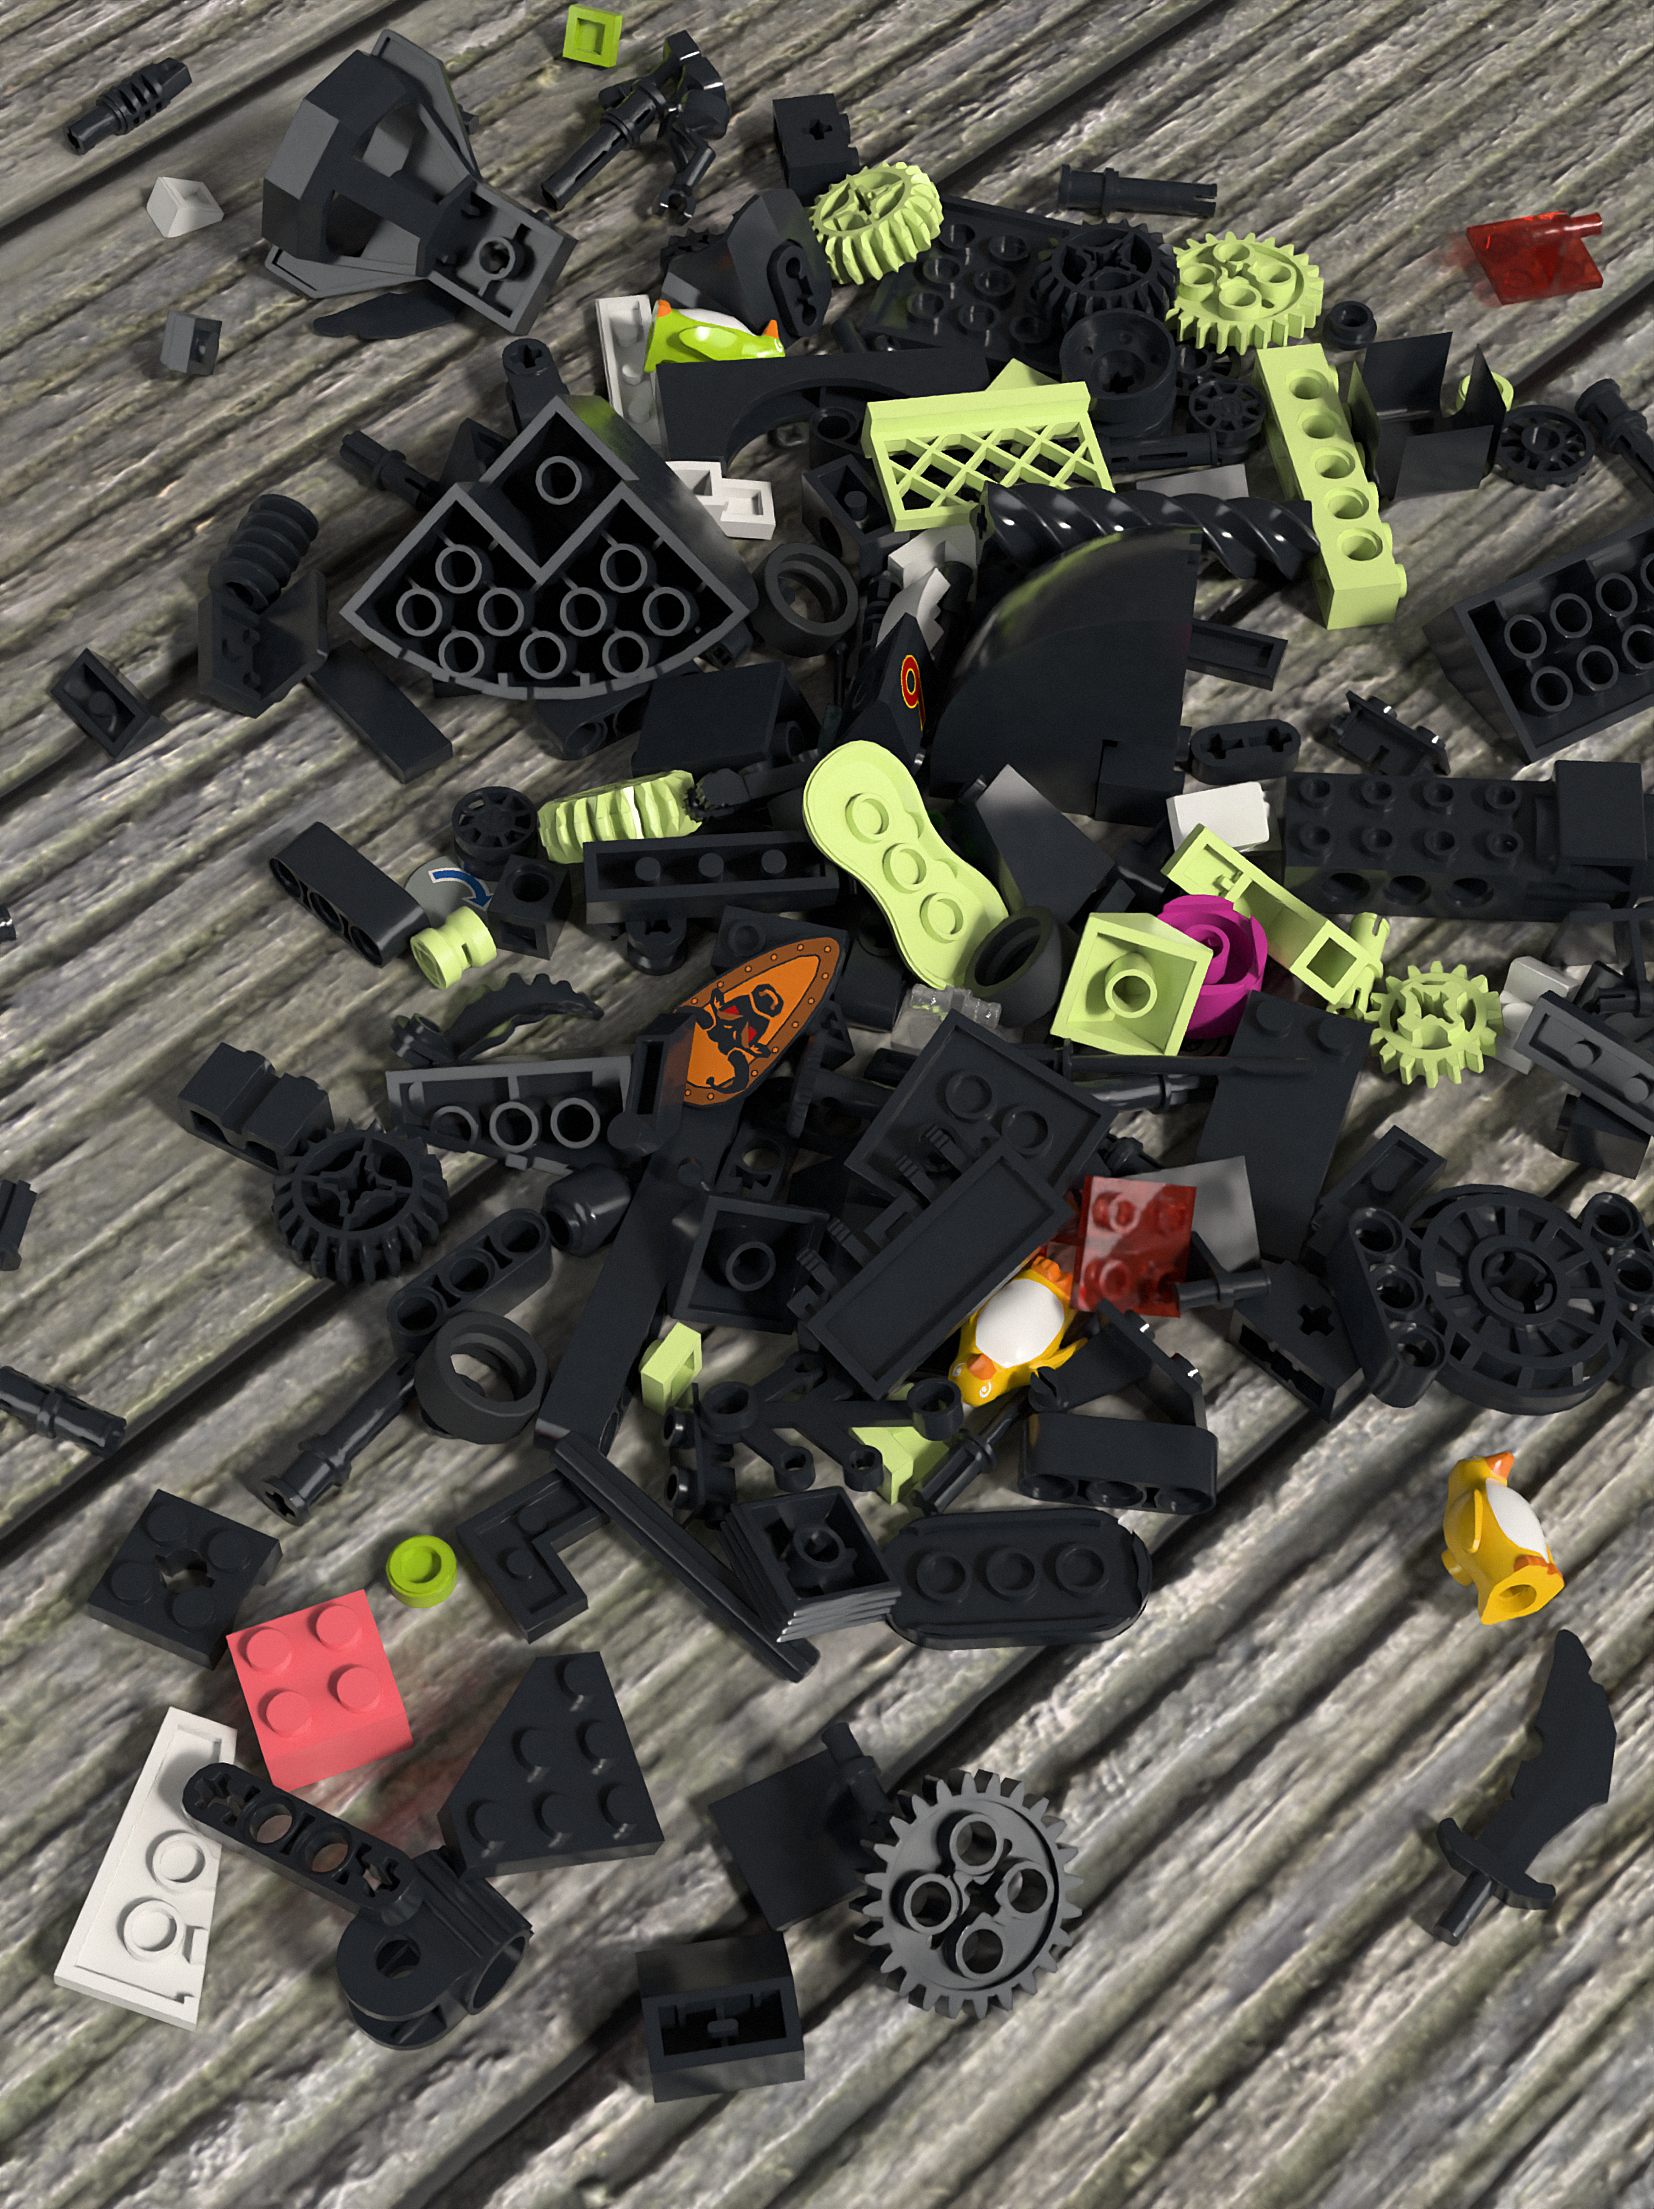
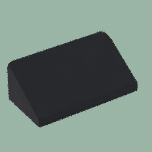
M88 648L84 649L50 691L109 755L118 762L127 759L162 738L174 727L111 661Z

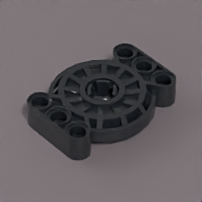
M1467 1184L1445 1188L1420 1201L1402 1222L1392 1213L1380 1207L1366 1206L1358 1208L1351 1214L1328 1251L1325 1259L1326 1270L1366 1383L1372 1394L1386 1405L1394 1408L1414 1406L1421 1400L1433 1381L1436 1380L1447 1390L1484 1408L1510 1415L1545 1416L1571 1410L1592 1398L1611 1375L1615 1376L1621 1383L1632 1388L1646 1389L1654 1386V1245L1636 1206L1626 1197L1617 1193L1602 1192L1595 1194L1575 1219L1563 1209L1534 1194L1503 1185Z

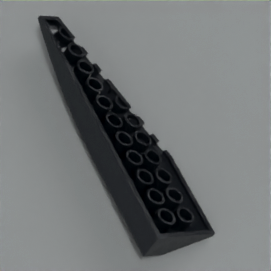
M1654 515L1456 603L1421 627L1447 680L1526 767L1654 706Z

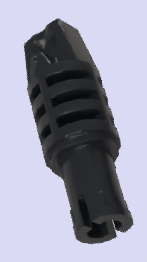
M171 57L157 64L151 62L133 72L132 76L129 75L121 80V83H117L109 90L101 93L96 100L95 107L63 127V134L69 146L75 152H79L80 155H85L109 136L114 134L119 136L122 134L127 135L134 130V127L137 128L145 120L151 119L156 113L167 108L171 100L193 82L187 65Z

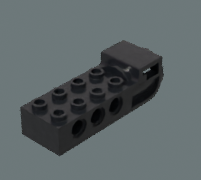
M1556 760L1551 777L1545 781L1287 771L1282 810L1281 886L1317 913L1357 915L1367 912L1377 914V916L1562 923L1569 911H1573L1576 907L1584 904L1606 903L1610 905L1611 909H1626L1654 900V794L1643 793L1640 763Z

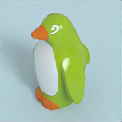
M658 299L655 303L650 322L643 372L653 373L656 370V364L785 357V352L779 340L777 322L775 320H770L762 335H755L732 316L699 308L673 309L670 307L669 302Z

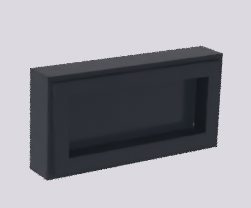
M1193 618L1186 670L1273 691L1287 652L1288 640Z

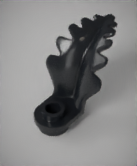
M513 972L506 976L500 989L497 991L486 984L476 987L467 997L453 1025L446 1031H443L435 1022L419 1013H414L411 1018L397 1015L391 1023L393 1033L388 1038L387 1043L397 1055L415 1067L432 1065L434 1062L442 1064L469 1061L475 1056L505 1043L518 1026L536 1023L547 1016L556 1014L578 1015L600 1021L605 1013L599 1005L588 998L586 993L574 992L570 982L567 980H560L556 984H552L549 975L540 973L536 974L532 984L528 985L521 975Z

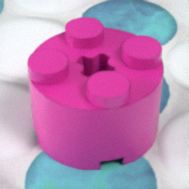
M1206 894L1182 896L1165 904L1163 912L1156 916L1161 921L1213 950L1212 959L1184 1035L1185 1038L1213 1039L1228 1034H1236L1252 989L1261 991L1268 950L1265 932L1261 924L1251 914L1248 920L1242 914L1233 910V902L1219 896Z

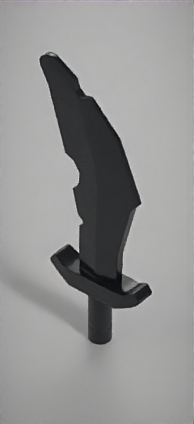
M543 209L535 212L552 223L551 217ZM498 249L495 258L501 262L498 271L502 268L506 269L509 264L508 250ZM430 280L419 281L416 287L408 293L395 294L388 292L336 314L319 317L313 321L314 331L320 335L342 338L348 335H359L361 339L404 338L455 322L457 315L467 304Z
M1559 1630L1555 1637L1553 1663L1534 1725L1535 1731L1542 1739L1543 1750L1531 1760L1521 1761L1510 1791L1513 1800H1505L1477 1841L1460 1831L1453 1818L1441 1820L1437 1828L1436 1837L1451 1868L1467 1878L1433 1927L1435 1935L1450 1946L1459 1945L1492 1895L1512 1908L1529 1910L1550 1909L1556 1897L1555 1887L1552 1884L1537 1882L1527 1875L1526 1871L1547 1845L1592 1808L1608 1802L1617 1732L1602 1685L1592 1681L1589 1674L1592 1661L1579 1637L1569 1630Z

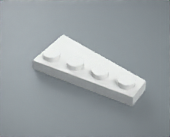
M170 1706L55 1970V1984L196 2033L223 1845L206 1837L198 1830L185 1811L182 1797L187 1782L199 1769L221 1762L234 1765L238 1741L237 1729ZM215 1797L208 1806L218 1802L228 1807L229 1797L226 1799Z

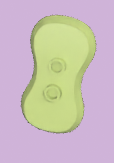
M863 740L849 742L836 748L815 767L804 789L802 814L810 838L829 860L848 872L869 892L886 919L900 957L913 975L943 993L954 995L966 993L963 986L965 970L974 951L989 932L1005 918L1009 917L1003 899L997 889L982 873L957 856L939 836L928 817L917 785L907 768L896 756L876 743Z

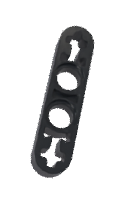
M221 1762L203 1767L189 1779L183 1790L182 1803L185 1811L198 1830L206 1837L371 1924L381 1927L397 1926L409 1920L421 1906L424 1899L425 1885L410 1857L402 1850L235 1765ZM231 1795L240 1807L241 1812L237 1817L233 1809L221 1803L214 1802L212 1805H208L215 1797L226 1799ZM279 1815L292 1817L288 1831L280 1839L268 1843L257 1841L258 1832L267 1820ZM337 1843L348 1846L344 1860L336 1868L325 1872L312 1870L313 1861L323 1848ZM366 1870H368L372 1878L384 1884L392 1885L396 1880L400 1884L393 1892L382 1889L375 1894L369 1882L363 1876Z

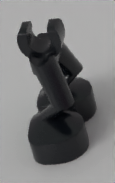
M686 30L679 31L664 39L663 61L649 74L617 83L601 90L598 94L599 103L603 109L616 108L630 94V87L636 80H646L659 90L671 78L677 85L671 102L667 103L669 112L676 110L679 100L686 92L693 89L707 91L723 99L726 103L727 99L725 87L719 73L707 57H702L699 47Z
M699 89L689 90L677 103L676 110L670 111L659 125L655 145L659 150L671 157L676 173L668 179L663 189L655 197L652 204V213L661 217L667 207L674 210L679 209V217L676 220V224L682 227L695 213L696 202L693 191L716 158V153L709 146V141L722 139L726 135L731 108L723 99Z

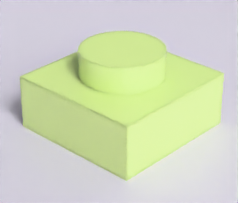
M677 1322L664 1341L657 1339L651 1343L645 1351L638 1368V1373L641 1375L643 1405L664 1416L668 1407L676 1404L702 1369L701 1334Z

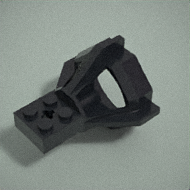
M384 29L381 32L371 54L356 49L303 98L264 175L261 237L273 244L265 260V266L314 299H324L430 280L511 333L528 335L579 241L489 184L486 178H483L443 61L390 29ZM375 128L367 150L360 161L354 155ZM336 191L339 192L340 194H339V195L337 196V198L332 202L333 197H334V195H335V192H336ZM498 249L508 250L509 264L506 269L502 268L498 271L501 262L495 258Z

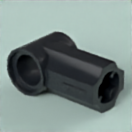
M1168 814L1141 843L1133 839L1122 847L1114 859L1116 863L1107 873L1106 885L1117 879H1122L1136 894L1132 901L1157 916L1163 912V906L1176 899L1182 890L1180 886L1160 872L1175 853Z

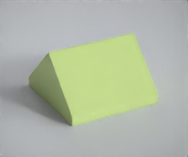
M1089 913L1050 1028V1034L1071 1038L1073 1041L1116 1054L1177 1056L1212 959L1213 950L1149 913Z

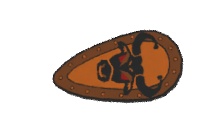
M829 934L807 936L776 945L708 981L672 1009L670 1013H695L697 1015L683 1107L705 1112L729 1108L750 1096L783 1063L822 1012L839 980L846 953L845 947L837 937Z

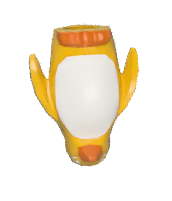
M1038 1256L1027 1267L1018 1271L961 1326L959 1354L950 1365L948 1380L954 1382L960 1388L962 1402L973 1407H979L994 1400L999 1395L1021 1386L1030 1385V1376L1032 1372L1038 1376L1036 1370L1038 1367L1048 1366L1058 1370L1088 1342L1085 1337L1067 1348L1060 1349L1059 1347L1063 1336L1078 1311L1083 1295V1287L1070 1272L1064 1273L1059 1269L1058 1263Z
M1507 1451L1490 1456H1471L1458 1460L1450 1471L1448 1478V1499L1443 1520L1445 1541L1448 1549L1442 1552L1441 1558L1448 1572L1460 1584L1469 1586L1475 1582L1478 1589L1477 1611L1484 1625H1492L1534 1613L1545 1606L1564 1587L1562 1573L1555 1566L1551 1551L1545 1543L1539 1520L1533 1509L1521 1495L1507 1487V1477L1514 1461V1456Z

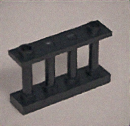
M1597 960L1592 964L1572 1003L1551 990L1539 996L1513 1049L1654 1137V1011H1652L1651 1016L1648 1018H1635L1632 1012L1597 1015L1594 1009L1596 1004L1593 1002L1596 987H1626L1622 974Z

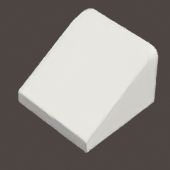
M158 177L146 208L148 214L165 238L177 237L219 222L224 216L221 208L203 182L169 177Z

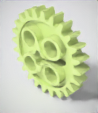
M1228 231L1225 240L1218 241L1212 234L1208 233L1203 244L1189 238L1186 240L1185 250L1173 247L1177 267L1180 268V285L1178 286L1175 308L1168 311L1163 324L1168 331L1177 329L1178 341L1194 337L1196 338L1195 348L1201 349L1208 343L1216 344L1217 353L1221 354L1224 352L1227 346H1235L1237 352L1240 355H1244L1249 345H1254L1259 350L1267 349V342L1270 341L1281 347L1287 346L1288 335L1301 339L1304 334V327L1313 328L1316 316L1321 315L1324 279L1318 277V265H1308L1309 255L1307 253L1293 256L1294 245L1292 244L1277 248L1275 247V237L1272 236L1262 243L1255 242V234L1251 232L1244 240H1237L1234 233Z

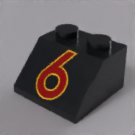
M905 612L852 676L826 756L844 744L863 740L876 743L891 752L903 763L912 778L920 768L926 749L919 745L922 737L927 734L933 725L939 711V706L934 704L933 700L940 678L916 617Z

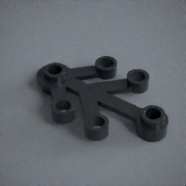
M799 1350L792 1353L786 1359L785 1365L752 1387L739 1381H726L709 1388L702 1398L698 1423L701 1433L709 1440L721 1444L742 1442L773 1467L775 1484L782 1491L797 1493L810 1488L816 1479L814 1459L808 1449L801 1446H790L771 1429L796 1430L842 1466L843 1480L849 1489L857 1492H868L878 1488L885 1479L882 1453L873 1446L860 1444L841 1428L913 1427L926 1440L942 1441L955 1434L963 1421L964 1412L960 1388L954 1382L944 1378H928L919 1381L908 1391L907 1400H879L878 1402L845 1401L859 1391L868 1392L845 1368L827 1380L824 1357L814 1350ZM791 1391L804 1395L795 1402H777ZM861 1467H869L867 1469L858 1470V1468ZM791 1468H800V1469H798V1470H793V1471H790V1470H789V1469H791Z

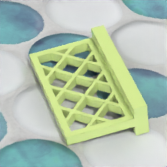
M1085 381L868 402L860 442L865 458H872L894 532L970 524V511L978 503L970 504L955 496V494L964 483L982 492L985 480L995 482L975 471L984 459L1009 472L1000 482L1005 487L1012 486L1018 478H1021L1029 483H1042L1063 491L1071 488L1064 484V482L1072 472H1075L1093 482L1095 487L1115 493L1087 413L1091 398ZM1078 437L1081 446L1073 454L1049 440ZM1021 443L1029 448L1018 459L996 447V445ZM966 448L974 452V455L964 465L941 451ZM1039 453L1063 466L1054 478L1030 465ZM913 454L920 459L911 470H908L890 460L888 456ZM930 464L954 477L945 489L921 477ZM911 489L933 501L929 508L905 510L901 498Z

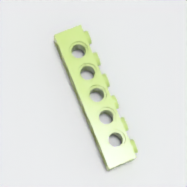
M1321 343L1256 350L1251 385L1259 390L1265 399L1266 412L1262 426L1285 500H1310L1312 502L1313 530L1321 543V549L1319 554L1308 560L1306 566L1327 630L1394 622L1398 599L1404 598L1406 595V574L1401 563L1395 564L1392 555L1391 528L1387 522L1381 523L1378 514L1379 499L1377 487L1374 482H1367L1364 473L1365 455L1361 442H1354L1351 435V412L1347 403L1340 402L1338 396V374L1335 365L1327 364Z

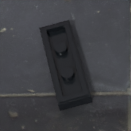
M352 640L330 651L323 666L305 677V681L405 785L453 757L452 743Z

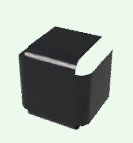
M1453 331L1368 343L1362 377L1354 360L1347 399L1352 420L1351 435L1354 442H1361L1365 455L1364 473L1367 481L1375 483L1378 496H1387L1391 502L1478 489L1481 480L1486 478L1493 469L1507 407L1478 343L1464 405L1458 412L1449 417L1443 418L1440 392Z

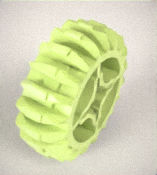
M882 162L874 169L864 166L860 173L853 176L847 174L846 179L839 184H830L827 194L818 195L814 199L815 206L810 207L805 213L826 258L831 280L837 279L840 284H847L854 280L858 285L863 284L870 277L880 280L883 274L892 270L898 272L899 267L906 262H915L918 252L927 251L931 248L930 240L936 238L941 233L939 225L944 220L941 212L940 197L934 183L930 182L927 174L922 173L918 166L907 167L904 162H897L891 167L887 162Z
M683 770L660 772L586 789L585 791L546 802L537 813L541 825L538 829L542 845L546 846L549 860L559 864L582 862L583 842L681 837L696 831L702 822L696 823L694 820L691 821L690 816H686L687 810L683 809L686 805V802H683V800L687 798L685 793H687L689 788L695 786L692 774Z

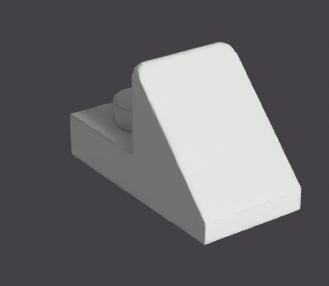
M971 524L928 528L888 555V571L897 575L904 590L935 568L938 570L939 566L946 561L962 562L968 565L974 572L973 576H975V579L970 587L968 599L975 602L978 565L976 564L975 534Z
M1247 782L1166 799L1175 852L1198 822L1207 827L1242 856H1264L1282 850L1272 791H1262L1259 782Z
M1531 956L1514 959L1510 965L1504 990L1499 996L1505 1033L1498 1037L1499 1053L1497 1056L1491 1057L1527 1075L1535 1062L1514 1050L1513 1046L1539 996L1551 990L1572 1003L1583 982Z

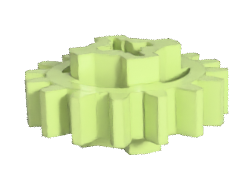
M1434 961L1430 973L1421 974L1415 965L1408 966L1409 979L1403 982L1392 976L1385 979L1388 995L1372 993L1370 997L1372 1011L1365 1013L1364 1016L1365 1023L1375 1025L1369 1048L1372 1057L1380 1056L1381 1068L1386 1074L1400 1067L1402 1083L1409 1085L1415 1080L1417 1075H1422L1426 1078L1428 1088H1435L1439 1076L1448 1075L1449 1079L1456 1085L1461 1083L1462 1069L1468 1067L1477 1073H1481L1484 1070L1482 1054L1497 1056L1499 1053L1498 1037L1505 1033L1499 994L1497 991L1488 992L1487 978L1484 975H1479L1468 981L1465 965L1459 964L1451 974L1443 973L1440 961ZM1475 1016V1024L1471 1029L1470 1018ZM1397 1021L1398 1030L1396 1032H1393L1395 1023Z

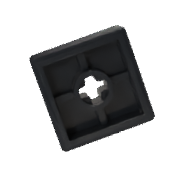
M840 1485L734 1503L730 1506L732 1512H728L725 1515L726 1521L720 1523L721 1529L715 1532L720 1545L730 1561L732 1570L739 1577L761 1618L764 1628L776 1642H784L884 1621L887 1619L886 1613L892 1611L891 1605L898 1602L897 1596L903 1594V1589L846 1490Z

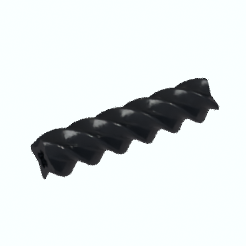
M985 480L980 501L969 514V522L975 534L977 565L986 562L1003 550L1021 566L1033 568L1041 565L1056 553L1060 554L1080 543L1107 533L1138 526L1169 523L1203 526L1198 575L1202 574L1216 562H1220L1237 578L1250 579L1272 564L1288 580L1301 582L1308 560L1319 554L1321 549V543L1313 530L1312 502L1310 500H1290L1275 503L1259 497L1245 496L1222 500L1218 497L1201 493H1186L1169 497L1163 493L1151 490H1131L1116 494L1110 490L1087 486L1074 487L1062 491L1042 483H1023L1005 487L1002 484Z

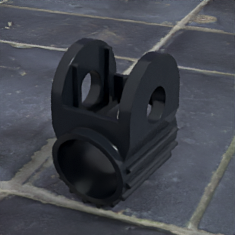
M442 1845L439 1849H431L411 1859L422 1877L425 1893L419 1910L409 1920L397 1926L381 1927L356 1916L346 1927L338 1945L336 1956L337 1973L341 1986L348 1997L354 2020L360 2030L370 2040L385 2048L398 2051L425 2048L444 2038L468 2014L476 2015L483 2011L508 1984L520 1965L526 1950L530 1947V1938L535 1934L531 1930L533 1925L485 1878L458 1881L445 1845ZM398 1880L392 1885L381 1883L374 1892L377 1894L382 1889L393 1892L400 1883ZM413 1970V1972L406 1977L393 1979L397 1974L403 1971Z

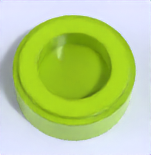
M416 1535L409 1537L394 1547L387 1560L386 1571L391 1591L400 1602L414 1608L436 1606L446 1600L456 1587L458 1569L455 1555L446 1542L435 1536Z

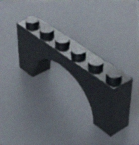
M982 345L656 364L655 406L663 459L665 462H720L722 478H726L734 458L754 439L780 426L810 420L811 415L820 408L837 405L865 415L868 402L981 392L990 386L991 380ZM996 445V447L1003 450V445ZM966 448L953 450L957 455L958 461L964 465L974 455V452ZM984 459L975 471L982 475L990 473L1000 474V467Z

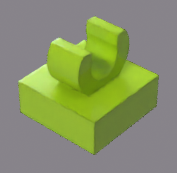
M581 4L569 5L562 57L608 68L616 66L623 14Z

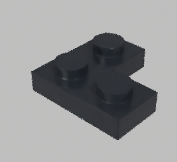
M555 1468L456 1526L455 1532L459 1544L528 1644H531L589 1609L587 1595L557 1553L608 1524L611 1520L601 1508Z

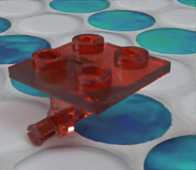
M1566 210L1476 225L1466 229L1465 236L1502 306L1602 288L1604 279L1581 239L1601 235L1600 230L1603 229V224L1598 212L1570 217Z
M1085 1175L1078 1233L1060 1231L1050 1241L1076 1246L1069 1309L1096 1312L1095 1306L1106 1298L1122 1313L1127 1308H1130L1138 1315L1180 1318L1181 1311L1176 1310L1173 1301L1172 1284L1185 1283L1197 1187ZM1048 1244L1041 1251H1039L1023 1268L1027 1267L1029 1263L1038 1256L1047 1258Z

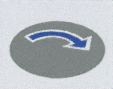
M454 854L433 859L418 868L408 880L405 890L424 909L433 929L443 926L447 915L462 906H467L473 910L488 929L487 908L499 882L484 881L467 874L457 863Z

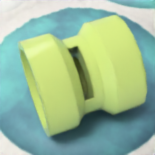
M462 906L447 915L445 924L438 929L426 928L411 937L410 940L411 949L420 968L427 978L440 990H445L460 981L462 972L469 967L481 968L497 956L496 947L488 929L475 912L467 906Z

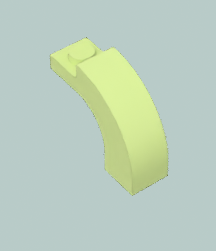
M1199 822L1160 871L1190 895L1206 894L1219 896L1233 902V910L1242 914L1248 920L1251 914L1261 924L1265 932L1268 946L1267 955L1334 1006L1374 957L1331 921L1293 896Z

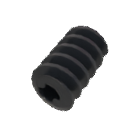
M278 494L259 496L252 501L247 514L242 517L237 530L232 533L227 546L222 549L218 560L210 568L207 576L209 589L260 615L280 597L281 589L288 585L291 573L297 570L301 561L300 558L307 554L310 542L316 539L320 530L318 520L308 508L292 498Z

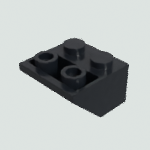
M782 1930L635 1952L654 2103L805 2080V2049L793 1973Z

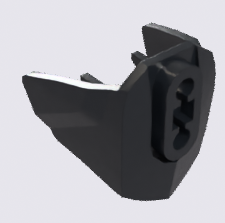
M772 187L754 194L739 211L732 214L733 219L721 240L713 244L696 242L691 246L693 252L679 255L669 262L668 272L661 289L660 300L669 302L670 307L673 309L699 308L732 316L755 335H762L770 320H775L777 322L779 340L785 350L801 337H811L821 329L832 298V281L826 258L811 223L792 189Z

